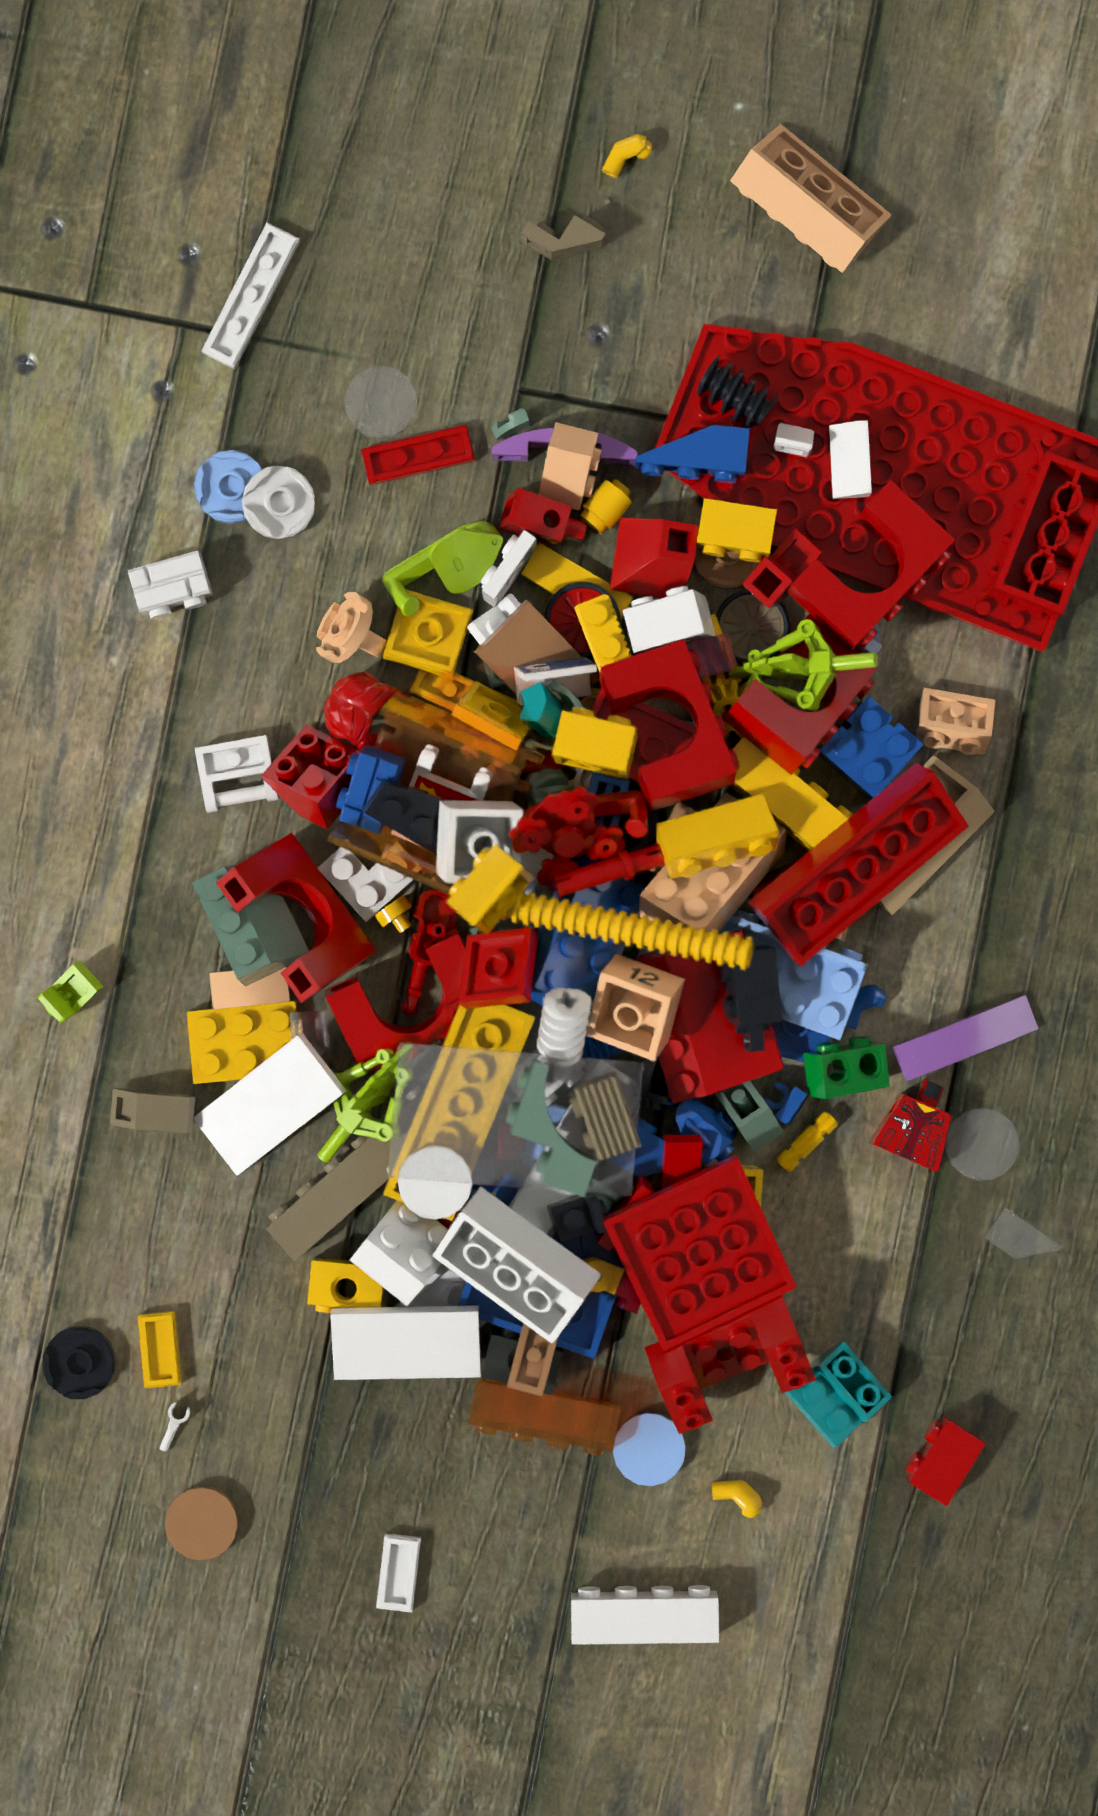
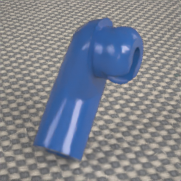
M877 985L861 987L846 1027L856 1030L862 1011L873 1006L877 1008L882 1007L887 998L885 991Z

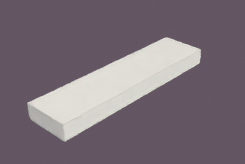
M266 223L202 349L203 354L236 369L300 243L299 238Z

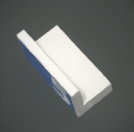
M585 657L514 666L517 703L524 705L522 690L539 682L547 686L548 682L551 683L552 680L563 684V687L571 691L576 697L590 696L589 673L597 672L596 664ZM548 688L560 700L562 699L557 692L552 691V689Z

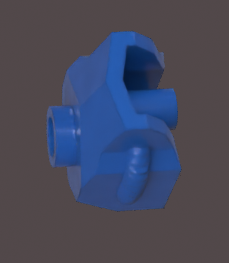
M696 1098L682 1101L676 1109L675 1117L681 1135H701L703 1141L701 1160L706 1166L714 1159L718 1162L722 1161L735 1148L731 1144L737 1136L734 1130V1122L726 1113L718 1112Z

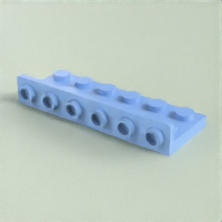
M738 910L737 916L733 915L718 934L744 929L746 937L750 936L753 938L754 946L767 945L776 948L782 1019L841 1040L869 965L861 962L863 954L843 947L840 954L827 950L826 945L800 967L794 963L770 929L757 924L758 916ZM644 946L639 950L638 956L653 951H649L648 946Z

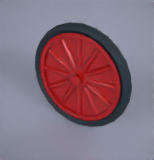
M576 582L564 586L551 597L546 606L544 618L581 657L588 659L592 658L593 655L574 607L605 594L611 599L620 625L621 615L616 601L607 590L593 583Z

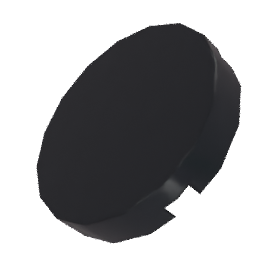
M72 1326L60 1331L49 1342L43 1354L42 1371L47 1383L53 1390L69 1399H87L99 1394L111 1382L116 1370V1354L111 1342L102 1332L89 1326Z

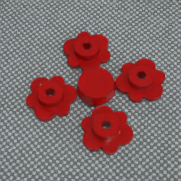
M582 786L576 787L574 791L564 790L558 796L560 805L557 806L556 813L559 817H564L565 822L570 826L558 829L552 836L550 830L546 828L547 824L544 819L534 820L530 816H523L517 821V827H513L509 831V836L512 839V848L517 853H524L527 850L533 854L537 853L542 845H546L551 841L552 848L557 854L552 859L547 858L541 862L542 869L536 876L538 883L544 886L548 885L551 891H558V889L554 890L552 875H558L579 868L577 862L570 861V858L577 856L583 848L588 850L590 859L597 860L600 858L602 861L616 857L617 852L625 848V842L622 839L623 832L618 826L613 825L606 828L603 825L595 827L594 833H590L585 837L579 828L574 827L580 824L583 819L590 820L594 816L593 809L597 807L599 802L596 794L592 792L587 793L586 789Z

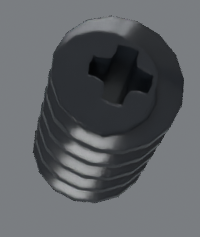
M719 354L701 378L697 396L703 397L711 392L709 404L713 406L723 400L721 413L727 414L732 409H735L733 421L737 423L747 417L745 428H748L750 431L757 425L760 426L780 396L776 395L771 400H766L768 387L765 386L760 391L755 392L757 379L753 378L746 384L742 383L745 371L741 369L732 376L730 372L733 363L729 361L722 367L718 366L721 356Z

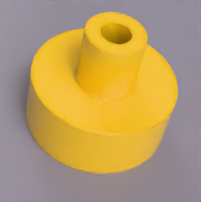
M403 895L379 911L375 917L383 928L393 923L397 930L402 933L412 926L404 914L412 908V905Z

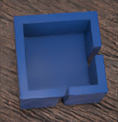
M870 696L866 697L843 723L849 729L846 730L841 726L828 743L820 748L821 752L818 754L819 757L869 801L890 783L923 745L900 723L892 727L889 722L893 717Z

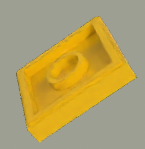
M406 590L410 596H416L419 599V608L414 615L405 616L398 607L385 646L383 659L453 679L468 631L467 627L471 622L474 609Z
M474 681L451 714L515 751L531 730L519 718L523 709L522 706L477 681Z

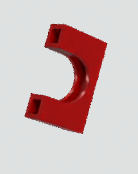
M892 480L865 506L861 515L892 544L896 551L899 569L894 584L881 592L860 593L843 584L816 558L787 590V593L850 652L858 644L865 648L879 633L874 628L882 618L889 622L903 607L899 600L907 592L914 596L928 581L924 576L925 572L932 565L938 570L953 554L948 548L955 539Z
M808 614L805 618L813 621L820 628L821 634L836 656L862 654L856 648L850 652L811 614ZM804 640L783 652L780 650L778 652L782 655L795 654L804 659H809L810 651ZM878 666L837 671V677H834L821 699V710L815 712L800 711L789 706L757 679H754L723 717V720L792 775L801 764L807 769L821 751L815 746L819 741L826 745L839 728L834 723L837 719L844 722L857 705L852 702L854 697L857 696L862 700L875 683L870 677L878 669Z
M684 639L600 667L599 681L611 712L652 699H666L682 706L694 721L696 737L684 751L639 767L638 781L650 812L734 784L737 774L736 770L740 769L734 749H728L723 737L727 735L724 722L720 715L714 716L710 706L713 703L710 687L707 682L701 683L697 671L700 670V664L694 649L688 650Z
M292 833L233 867L216 882L237 913L268 895H281L290 898L307 913L314 929L313 947L280 973L301 1003L360 965L376 952L368 937L360 929L345 905L340 901L325 877L320 873L305 852L303 846Z
M457 928L447 931L443 937H435L423 943L425 951L442 984V997L436 1011L422 1023L413 1026H398L384 1020L375 1011L358 975H354L324 990L325 998L358 1064L360 1062L366 1063L375 1058L377 1052L381 1049H391L395 1056L397 1051L410 1042L413 1045L411 1055L408 1056L409 1059L422 1053L425 1050V1045L435 1040L438 1043L445 1041L451 1023L443 1006L459 998L465 955V945ZM378 1064L368 1069V1072L371 1071L372 1074H376L383 1064Z

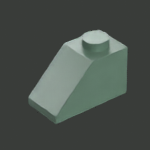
M751 1081L714 1093L753 1152H756L784 1133L769 1106Z

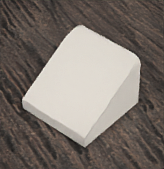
M780 423L777 428L773 449L779 452L807 457L812 449L814 431Z

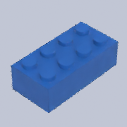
M589 856L570 858V861L577 862L579 868L600 862L598 859H590ZM624 878L558 899L559 902L568 899L570 904L578 901L584 907L586 904H592L594 909L598 906H603L604 911L612 908L618 914L620 911H626L627 915L631 916L632 913H639L640 894L645 888L631 879L626 881ZM542 925L538 929L531 999L543 1006V999L546 993L552 989H578L591 997V1015L601 972L615 954L621 955L625 942L621 941L620 944H615L614 939L605 942L602 937H598L595 940L591 938L590 934H587L586 937H581L579 932L571 935L568 933V930H564L561 933L555 927L552 930H547L545 925Z

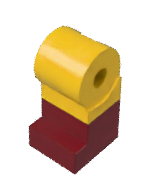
M595 1257L582 1260L602 1274L592 1288V1292L607 1291L620 1297L617 1304L619 1307L635 1314L638 1313L641 1303L624 1268Z

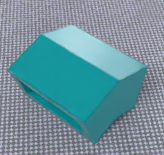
M542 682L522 690L524 706L519 718L538 736L556 739L563 711L560 699Z

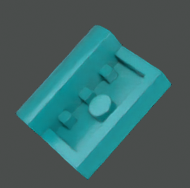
M844 1341L829 1348L810 1364L816 1381L808 1383L801 1388L785 1392L832 1448L837 1447L862 1422H867L892 1398L889 1392Z

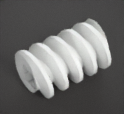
M552 989L546 993L543 999L537 1048L550 1062L564 1068L575 1065L582 1057L585 1043L584 1038L590 1015L591 997L578 989Z

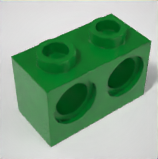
M858 1036L849 1038V1044L838 1046V1042L820 1043L816 1045L817 1050L803 1053L808 1096L830 1099L890 1087L885 1043L872 1042L870 1036ZM862 1057H864L865 1063L864 1067L861 1070L860 1060ZM832 1062L833 1070L831 1075L828 1076L827 1069Z

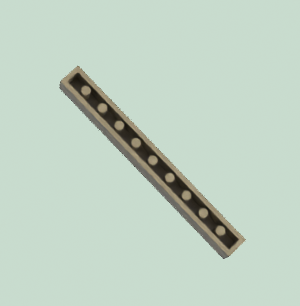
M530 999V1002L518 1003L517 1009L534 1015L535 1019L515 1067L537 1049L538 1030L540 1028L543 1006ZM422 1082L406 1095L410 1102L400 1111L397 1122L400 1127V1135L397 1139L382 1142L377 1138L360 1135L350 1144L355 1149L345 1159L340 1154L337 1155L323 1168L327 1173L325 1177L318 1183L311 1178L295 1192L300 1199L290 1207L284 1202L268 1216L272 1223L265 1229L294 1262L389 1179L426 1088ZM386 1113L379 1120L384 1121Z

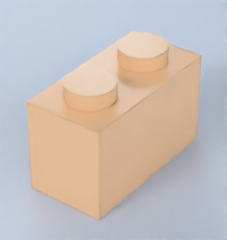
M555 423L548 446L539 495L571 506V509L580 511L583 497L591 498L596 476L589 475L590 470L597 471L602 449L595 448L598 433Z

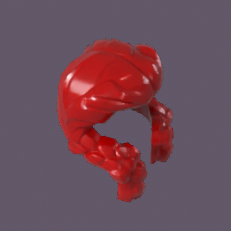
M366 672L353 673L339 679L331 689V693L328 695L324 705L325 724L332 736L349 740L359 750L365 745H369L401 757L405 756L407 748L401 742L393 741L388 737H382L377 733L370 735L373 716L386 704L385 707L391 714H395L399 721L405 722L408 726L413 727L414 730L419 729L427 716L423 711L416 708L414 703L409 701L410 699L406 693L401 692L398 688L379 682L374 676Z

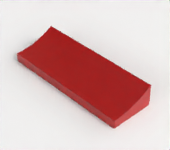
M915 763L747 903L770 929L794 963L801 967L966 830L969 825L933 770Z

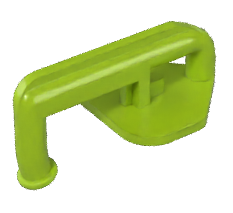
M476 521L462 525L389 569L383 575V584L395 604L401 609V612L405 616H412L418 611L420 602L416 596H410L404 586L435 568L448 591L457 594L466 592L478 585L488 569L494 564L503 543V537L490 522Z

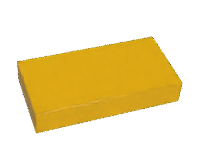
M176 1312L139 1314L138 1326L144 1388L181 1385L182 1376Z

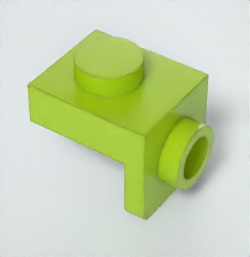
M79 960L72 964L51 987L44 990L38 996V999L52 1017L56 1018L58 1022L64 1023L79 1013L104 986Z

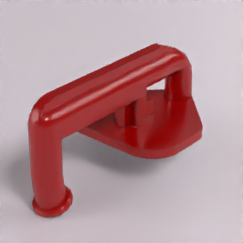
M641 791L597 795L599 802L597 807L593 809L594 816L590 820L583 819L580 824L574 826L579 828L585 837L590 833H594L596 827L594 817L631 813V819L626 823V830L633 837H643L648 829L646 798ZM560 793L547 795L539 804L532 805L523 812V816H530L534 820L544 819L547 824L546 828L550 830L552 836L558 829L570 826L565 822L564 817H559L556 813V808L560 805L558 802ZM551 841L541 846L542 849L555 856L557 854L552 848ZM583 848L577 856L588 854V850Z

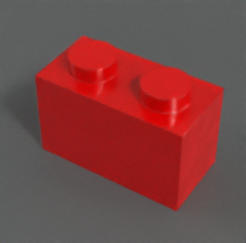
M943 1415L939 1422L934 1420L927 1429L924 1436L927 1442L921 1452L915 1451L905 1466V1470L908 1473L905 1478L911 1485L948 1506L985 1446V1443L981 1438Z

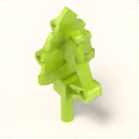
M805 619L799 623L797 630L776 640L775 645L761 652L758 650L750 651L747 657L749 662L745 663L742 667L737 666L730 670L729 677L749 678L747 681L748 687L754 679H757L781 700L796 704L806 712H815L819 709L820 701L834 677H837V671L877 667L878 656L876 652L836 656L821 634L820 628L813 621ZM804 640L810 651L809 659H804L795 654H785L769 658L771 654L779 650L783 652ZM765 679L808 680L802 692L783 686L774 687L763 682Z
M410 1042L397 1051L395 1056L391 1049H381L377 1052L376 1057L366 1063L360 1062L344 1072L334 1073L347 1091L333 1101L337 1115L336 1120L340 1125L318 1152L317 1156L320 1160L329 1163L351 1134L377 1138L382 1142L399 1137L400 1127L397 1122L403 1104L401 1097L404 1087L407 1086L408 1081L413 1077L411 1068L406 1067L408 1056L411 1055L413 1045ZM378 1064H383L382 1068L353 1097L349 1087L350 1082L367 1074L368 1069ZM398 1081L395 1095L390 1099L385 1120L373 1118L368 1111L383 1103Z

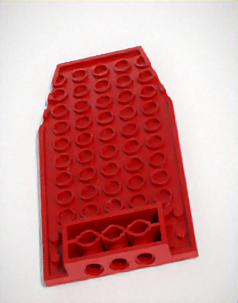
M711 324L703 325L655 448L712 425L745 428L747 417L737 423L733 421L735 409H732L727 414L721 413L723 400L711 406L709 404L711 392L703 397L697 396L701 378L719 354L721 356L718 366L722 367L731 361L733 363L730 372L732 376L742 369L745 371L742 383L746 384L755 378L757 379L755 392L760 391L766 386L769 388L766 400L769 401L776 395H779L780 398L762 424L749 431L746 470L743 479L737 478L736 483H722L715 481V476L700 474V479L690 480L679 478L678 472H665L703 499L776 509L771 547L778 549L795 528H798L824 551V554L818 560L827 569L883 591L892 586L897 578L899 569L898 557L892 544L861 515V512L879 491L892 480L955 539L948 548L953 553L938 570L932 565L924 574L928 581L914 596L907 592L902 598L1041 653L1045 651L1057 618L1064 612L1098 525V438L854 343L839 341V343L812 337L799 338L773 332L768 334L753 332L750 329ZM868 420L871 495L869 497L833 499L829 425ZM780 423L814 431L813 444L809 456L803 457L773 449L777 428Z

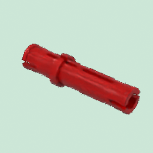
M655 843L652 846L629 853L623 850L618 852L616 857L558 875L554 874L552 875L554 890L558 889L556 895L558 898H562L563 896L621 878L627 881L633 879L637 873L656 867L665 866L663 852L658 853L661 847L658 843Z

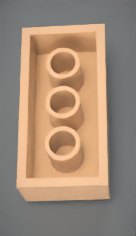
M726 792L714 807L735 802L738 799ZM775 822L778 829L777 849L762 857L751 856L737 860L727 867L716 866L702 870L691 877L681 876L670 879L667 868L664 866L640 894V918L647 915L649 920L652 921L654 918H660L662 923H665L666 920H671L672 925H677L678 922H681L687 928L691 924L695 925L696 930L705 927L707 932L715 929L719 933L784 854L787 829Z

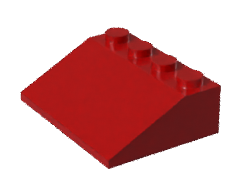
M744 929L729 932L731 937H734L735 934H740L741 939L746 940ZM659 950L641 954L634 960L685 979L669 1042L658 1055L672 1103L707 1096L785 1068L772 1023H770V1030L764 1031L765 1051L748 1052L744 1050L742 1034L735 1033L734 1025L729 1024L728 1019L723 1014L722 998L726 996L725 982L721 981L719 965L716 960L707 963L705 958L697 961L694 960L692 955L689 958H683L682 953L673 956L671 951H666L663 954Z

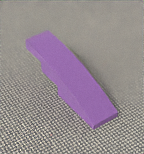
M1023 995L892 1047L904 1079L908 1081L1037 1030L1038 1026L1026 995Z

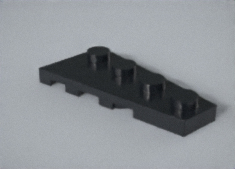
M383 778L363 809L364 813L437 855L440 800H458L433 796L428 791Z

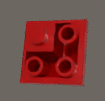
M619 518L609 590L662 599L667 597L666 591L686 586L694 564L699 525L661 519Z
M305 725L261 776L299 816L328 829L342 811V809L336 807L342 787L349 788L352 775L346 773L353 752L359 754L360 751Z

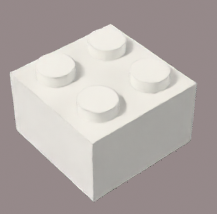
M682 586L666 591L667 597L659 600H653L652 596L632 601V607L624 609L623 614L633 652L640 654L682 639L685 640L687 647L716 639L706 596L693 589L688 590L687 586Z
M440 800L436 874L445 883H455L461 877L467 878L475 868L473 862L479 853L487 847L491 849L494 844L520 864V853L513 850L509 831L513 827H517V821L523 817V809L512 801Z
M396 1200L354 1253L350 1261L408 1306L441 1265V1262L432 1255L449 1230L436 1219L420 1217L409 1210L405 1203Z

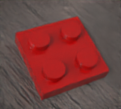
M529 927L490 932L488 935L485 933L467 935L458 1004L465 1009L530 1002L538 932Z

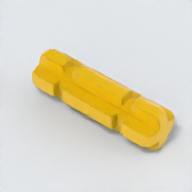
M822 1112L814 1120L816 1123L813 1126L810 1124L790 1144L791 1148L789 1150L785 1149L777 1157V1162L786 1171H793L800 1164L799 1160L801 1158L805 1159L825 1139L823 1136L826 1133L830 1134L837 1127L838 1122L830 1113Z

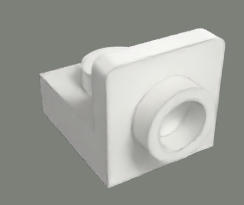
M510 593L495 607L472 621L467 629L481 645L521 603Z

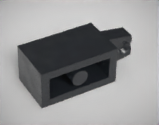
M759 945L754 946L752 959L746 970H741L740 965H735L734 968H731L729 963L726 962L722 966L719 965V975L721 981L725 982L726 996L722 998L723 1014L728 1019L729 1024L734 1025L735 1033L742 1034L743 1047L748 1052L765 1051L764 1031L770 1030V1023L782 1022L776 948Z

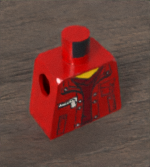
M517 488L507 495L497 530L520 536L525 530L534 536L537 542L555 546L563 538L581 543L585 535L587 523L569 517L571 506ZM544 516L549 517L551 520V528L545 525Z
M924 1079L916 1099L900 1093L869 1143L938 1172L951 1120V1114L936 1108L944 1087Z

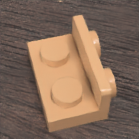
M923 688L918 726L914 736L928 748H946L958 750L967 755H983L986 753L992 737L995 700Z

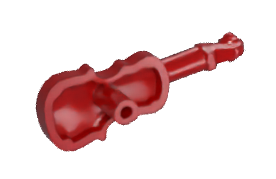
M429 889L422 892L418 897L417 910L413 916L418 919L419 925L417 931L412 934L413 940L408 948L409 956L414 960V965L406 988V1001L400 1006L404 1015L411 1016L417 1012L416 1003L422 992L428 966L432 965L423 943L435 937H443L448 929L457 927L456 920L459 913L447 903L451 897L448 892Z

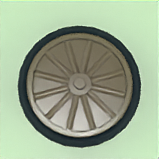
M747 589L736 592L728 597L719 607L716 614L734 661L742 665L749 662L747 657L750 651L758 650L761 652L775 645L776 640L790 634V619L785 606L779 603L776 607L769 609ZM777 651L771 654L769 658L777 657L780 653Z

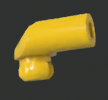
M634 134L617 141L602 168V172L610 177L618 178L627 159L634 156L639 159H646L650 156L653 149L652 143L646 140V136L641 134Z
M743 1480L712 1482L713 1500L733 1499L742 1509V1514L747 1518H754L760 1514L762 1507L761 1497L747 1482Z

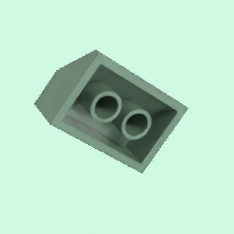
M237 863L224 866L192 882V885L237 980L246 987L291 965L298 958L309 952V949L283 896H264L237 913L216 882L233 867L240 864Z

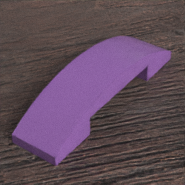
M554 428L524 432L492 446V461L528 462L529 447L548 448ZM598 433L595 448L602 449L600 464L635 465V459L638 456L636 450L615 438Z

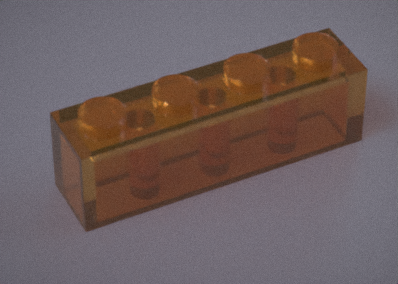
M477 1377L468 1424L474 1425L475 1431L483 1434L496 1435L497 1430L511 1432L510 1437L515 1440L532 1442V1438L537 1437L547 1439L546 1444L551 1447L568 1449V1445L573 1444L583 1446L582 1451L585 1453L603 1456L604 1451L613 1452L621 1406L620 1403L553 1391L552 1395L543 1393L541 1397L507 1388L505 1383Z

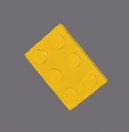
M297 1001L188 1011L187 1022L193 1084L242 1080L300 1034Z

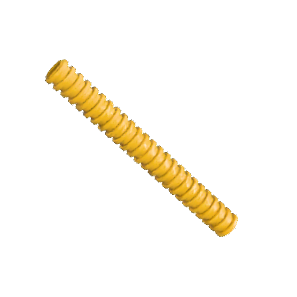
M523 891L501 918L503 921L511 918L513 923H518L521 920L527 926L530 923H534V926L537 928L545 925L547 930H552L555 927L561 933L564 930H568V933L571 935L579 932L581 937H586L587 934H590L592 939L596 940L598 937H602L605 942L614 939L615 944H620L621 941H624L626 946L630 947L632 944H636L639 949L648 946L649 951H654L655 948H658L660 953L665 954L666 951H671L673 956L682 953L683 958H689L692 955L694 960L699 961L701 958H705L707 963L716 960L717 964L721 966L726 962L729 963L731 968H734L735 965H740L741 970H746L749 967L754 948V941L750 936H747L745 940L741 939L740 934H735L734 937H731L729 932H724L721 935L715 929L711 932H707L705 927L696 930L695 925L691 924L687 928L681 922H678L677 925H672L671 920H666L665 923H662L660 918H654L652 921L649 920L647 915L638 918L637 913H632L631 916H628L626 911H620L618 914L612 908L604 911L603 906H598L594 909L592 904H586L584 907L578 901L574 902V904H570L568 899L559 902L558 897H552L549 900L547 895L542 894L540 897H536L534 892L525 895Z

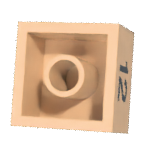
M615 954L601 972L586 1036L655 1061L669 1042L685 979Z

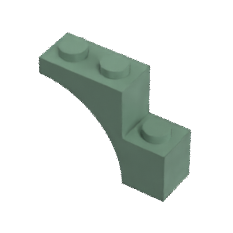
M532 1059L530 1067L523 1066L517 1087L522 1088L518 1103L511 1102L505 1123L510 1124L509 1131L511 1135L549 1147L548 1151L542 1150L536 1167V1172L541 1173L539 1178L542 1184L585 1197L596 1160L594 1156L570 1144L555 1128L549 1117L545 1099V1084L549 1067L545 1062Z

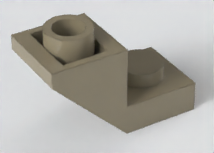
M574 215L560 239L555 237L557 233L549 226L541 222L534 225L528 221L521 232V242L548 259L556 260L601 249L605 243L606 233L601 231L603 227L592 218L584 216L582 220Z
M116 1088L112 1091L110 1125L133 1130L190 1134L193 1130L195 1097L171 1092L146 1093Z

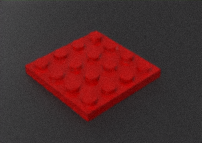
M736 1154L604 1217L603 1223L663 1351L797 1288Z

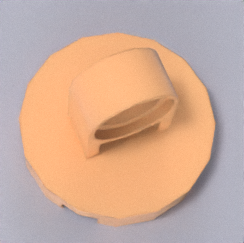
M347 592L343 595L347 600L341 605L334 602L324 615L316 636L322 640L320 647H316V651L321 657L332 663L345 661L358 648L380 658L387 640L369 630L373 616L372 603L356 592Z

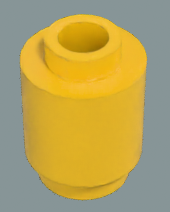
M614 479L612 482L604 480L591 495V498L582 506L584 511L581 513L580 518L593 530L602 535L606 529L611 530L632 504L628 497L631 491L617 479Z

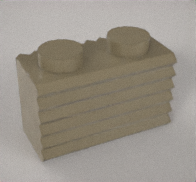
M615 1071L573 1086L575 1096L570 1097L569 1100L576 1119L584 1118L587 1131L581 1134L588 1154L595 1152L600 1161L642 1146Z

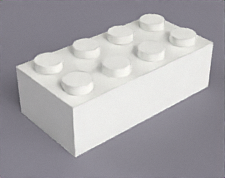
M482 1187L479 1188L460 1212L432 1255L552 1344L602 1276V1274Z

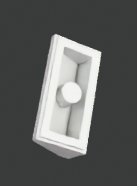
M868 420L829 425L833 499L869 497L871 495Z

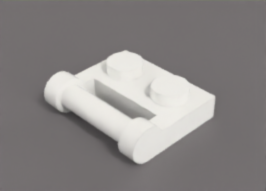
M267 735L194 748L207 813L218 811V807L267 799L268 802L279 800V795L264 780L263 785L215 793L213 783L259 775L265 772L272 764Z

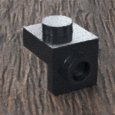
M659 1057L655 1061L643 1058L636 1068L635 1077L637 1082L633 1095L645 1098L644 1106L660 1111H665L666 1105L678 1107L679 1102L672 1103L670 1097L662 1095L666 1080Z

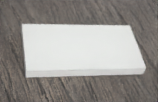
M301 1033L198 1113L193 1119L236 1176H238L347 1090L304 1034Z
M479 1306L331 1308L334 1380L481 1377Z

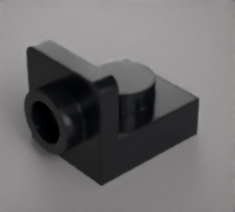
M588 1191L585 1197L576 1195L547 1205L556 1240L560 1243L593 1231L599 1234L607 1232L603 1223L604 1217L609 1215L606 1205L602 1199H598L597 1196Z

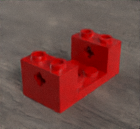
M782 1295L666 1351H663L659 1342L644 1347L659 1392L679 1434L697 1429L713 1421L702 1388L720 1383L727 1378L755 1369L769 1362L782 1394L816 1381ZM731 1345L727 1349L719 1350L723 1346Z

